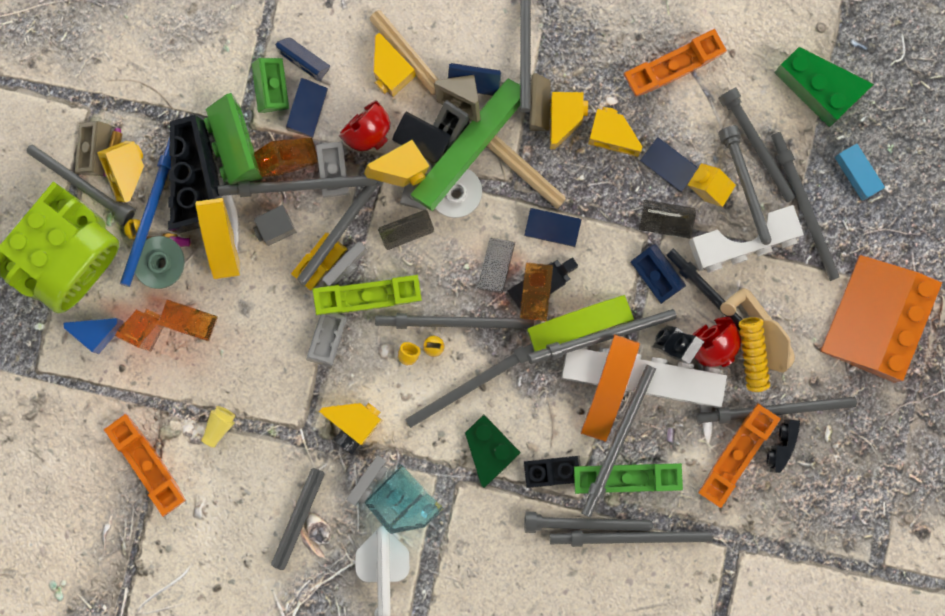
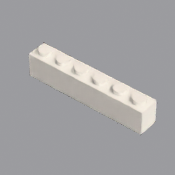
M588 346L566 353L561 379L597 386L609 349L599 348V352L588 350ZM637 354L625 391L635 392L646 365H650L656 368V371L645 395L714 408L722 407L727 375L720 374V369L704 367V371L695 370L693 364L678 362V366L668 365V360L652 357L651 361L641 360L642 355Z

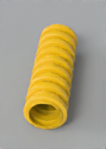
M748 317L741 320L739 327L741 328L740 335L743 336L741 337V343L743 344L742 351L744 352L742 356L745 359L743 364L746 367L744 370L746 374L745 381L747 382L746 388L752 392H763L770 388V382L768 381L770 376L768 374L769 367L767 366L768 359L765 358L767 357V352L765 350L766 344L764 343L763 320L757 317Z

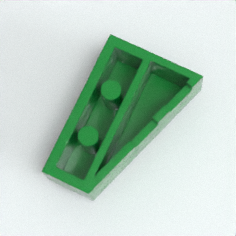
M798 47L774 72L828 127H831L874 85L801 47Z

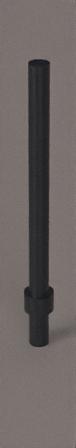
M674 248L666 254L680 269L679 273L685 279L689 278L721 311L720 307L726 301L698 274L697 268L692 262L688 263ZM737 313L732 316L724 314L725 317H730L740 331L739 322L743 319Z

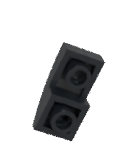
M666 325L665 328H662L657 333L653 348L676 360L690 364L704 341L695 335L684 333L677 327Z
M784 420V425H780L779 440L782 441V446H771V451L768 450L766 456V465L770 467V472L781 473L787 465L797 442L800 420Z
M580 455L524 461L526 488L574 483V467L581 466Z

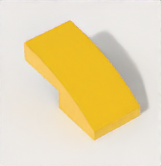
M325 233L311 252L303 257L291 273L293 277L298 278L329 236V233ZM337 241L304 286L312 291V288L319 284L348 249Z

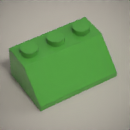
M232 93L226 94L206 108L208 117L204 118L208 132H213L215 142H212L214 153L217 158L221 157L223 166L219 167L224 182L228 181L230 185L239 184V181L253 182L262 179L263 177L241 107Z

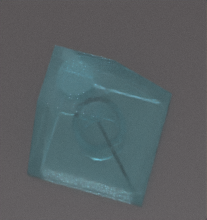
M403 465L365 502L366 506L390 534L425 528L444 509Z

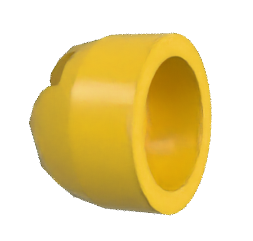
M131 219L126 222L124 233L129 239L135 240L136 235L133 236L131 224L134 223L137 233L140 220Z
M433 335L426 338L423 348L428 356L438 357L443 353L445 345L440 337ZM427 343L441 344L440 349L428 348Z
M410 342L402 343L398 351L399 361L406 366L413 365L419 358L420 348Z

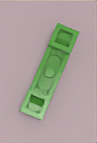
M682 463L614 465L604 487L606 489L605 493L683 490ZM602 466L574 467L575 494L588 493L591 483H595Z

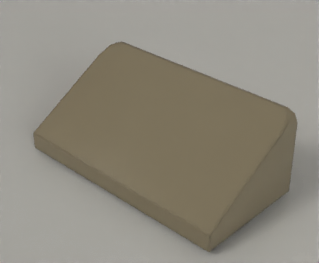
M533 73L531 76L530 131H549L551 82L537 73Z
M100 121L79 123L75 174L104 175V169L97 152L109 148L112 131L111 125Z

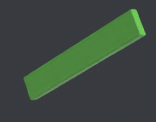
M507 78L480 111L481 120L478 122L472 120L426 175V178L410 194L413 200L431 211L436 208L519 108L520 84Z

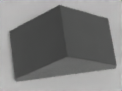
M446 100L433 126L452 135L447 150L468 126L469 115Z

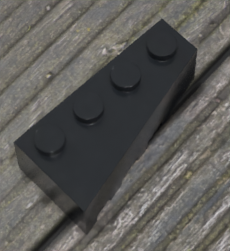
M191 115L170 121L169 156H171V170H169V181H171L170 197H168V208H170L168 231L177 234L200 228L196 201L222 198L218 194L219 180L205 121L197 115Z

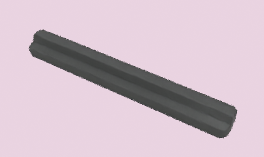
M312 468L309 472L271 562V566L276 569L284 570L287 566L325 475L319 469Z

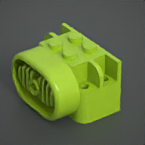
M53 181L0 244V277L21 294L41 301L55 313H64L75 306L86 295L109 267L119 250V240L106 229L105 221L101 216L71 192Z

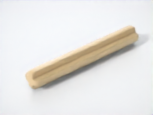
M375 11L370 16L372 24L413 67L415 75L428 91L435 95L434 83L438 78L382 11Z
M495 135L486 147L552 206L558 209L565 202V196Z

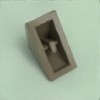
M474 75L441 79L434 83L436 100L439 104L443 105L447 100L467 113L469 119L475 122L481 120Z

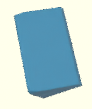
M858 144L851 146L834 157L862 201L885 188Z

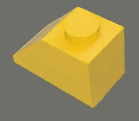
M378 33L375 36L374 75L376 81L374 83L382 93L386 94L388 92L394 97L416 77L415 70Z
M552 92L550 149H556L582 124L583 116H588V101L584 100V92Z
M603 107L602 110L597 109L588 145L639 157L642 145L625 117L617 114L618 111L613 108Z
M413 140L367 164L364 174L367 178L400 187L410 183L414 186L426 178L425 174L429 165Z
M124 141L97 152L116 200L126 203L132 198L144 165L141 160L143 159L141 148L134 141Z
M369 402L366 406L362 403L322 407L319 411L360 445H364L383 421L378 417L381 412Z

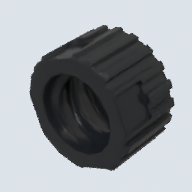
M343 430L333 439L350 454H353L360 445Z

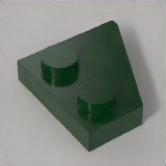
M484 414L465 432L483 488L521 453Z

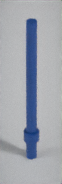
M170 137L164 155H160L157 164L159 169L120 284L126 287L131 286L169 170H171V156H169Z

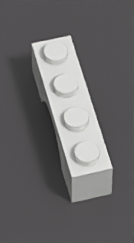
M791 205L764 216L772 239L769 245L762 244L759 235L756 239L749 242H734L723 236L719 230L692 238L689 244L698 270L706 269L707 273L722 269L723 263L731 261L735 265L748 260L747 255L756 253L759 257L773 252L772 247L781 245L782 248H787L798 244L797 239L804 234L794 206Z

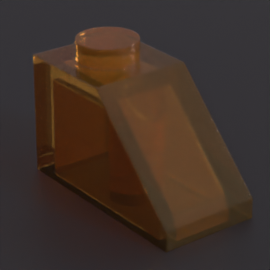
M312 138L271 141L254 152L261 177L284 175L318 163V156Z
M147 308L145 312L136 309L118 329L115 336L138 348L151 352L165 323L159 320L161 315Z

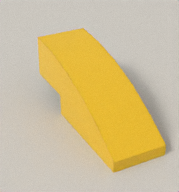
M223 198L196 201L201 234L213 279L240 276V260Z

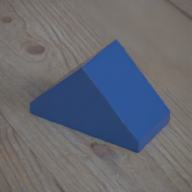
M118 318L63 323L65 330L96 354H100L124 326L123 320Z

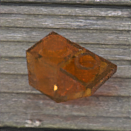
M526 263L520 319L547 321L553 265Z
M167 299L158 325L210 342L218 316Z

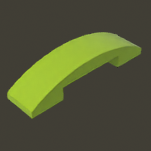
M418 275L345 286L335 285L312 288L316 315L366 311L422 301Z
M623 295L527 329L534 351L545 349L546 345L555 342L559 344L624 324L634 320L626 296Z

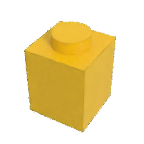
M701 163L688 186L705 202L723 207L736 184L721 169Z

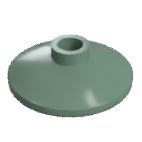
M154 236L148 238L145 241L135 271L137 278L144 285L154 289H164L176 283L181 277L185 265V258L181 247L168 237ZM165 259L166 265L161 268L159 262Z

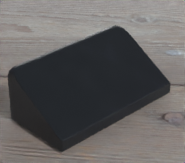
M406 111L392 140L400 145L413 140L424 158L437 163L445 154L452 135Z

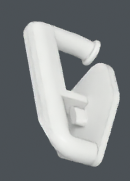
M380 526L361 545L355 554V570L358 578L364 582H377L378 607L374 612V616H390V582H399L405 579L410 568L408 549L385 526Z

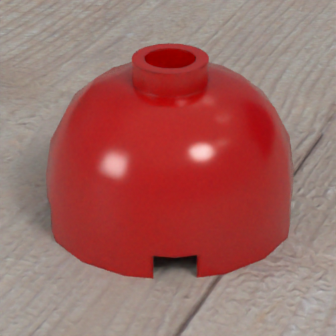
M374 100L364 107L366 111L359 115L356 114L340 131L339 137L354 150L368 151L373 147L379 150L388 141L386 137L390 130L388 113L377 100Z
M721 317L714 320L716 325L709 328L705 324L692 334L704 341L694 357L703 366H729L734 362L735 356L740 349L741 336L735 323L730 317Z

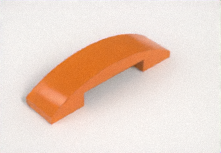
M713 29L650 63L645 62L624 72L623 75L635 97L699 69L726 53L727 50L718 33Z
M614 334L581 434L606 442L640 346L639 342Z
M757 403L721 453L698 493L722 508L736 487V482L764 440L766 441L781 418Z
M124 414L104 429L116 449L122 452L149 492L148 496L162 517H165L186 501L164 462L127 414Z

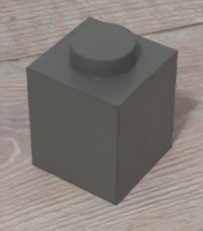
M283 205L254 218L257 226L253 227V230L260 242L264 240L268 246L297 233Z

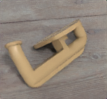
M742 288L738 290L726 302L722 303L720 307L721 312L727 316H732L736 313V307L741 304L750 317L762 319L763 335L765 336L764 343L766 344L765 350L767 352V357L765 358L768 359L767 366L771 370L786 372L795 362V354L790 345L789 336L778 322L771 319L748 289Z

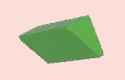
M258 58L252 63L258 113L288 110L289 102L283 58Z

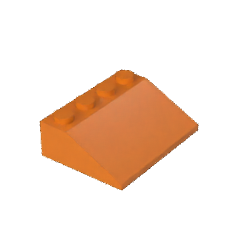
M859 255L820 352L893 383L903 381L942 282L916 271Z

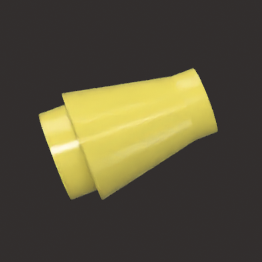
M216 406L215 410L210 412L201 441L215 448L221 438L235 424L233 421L235 414L224 407Z

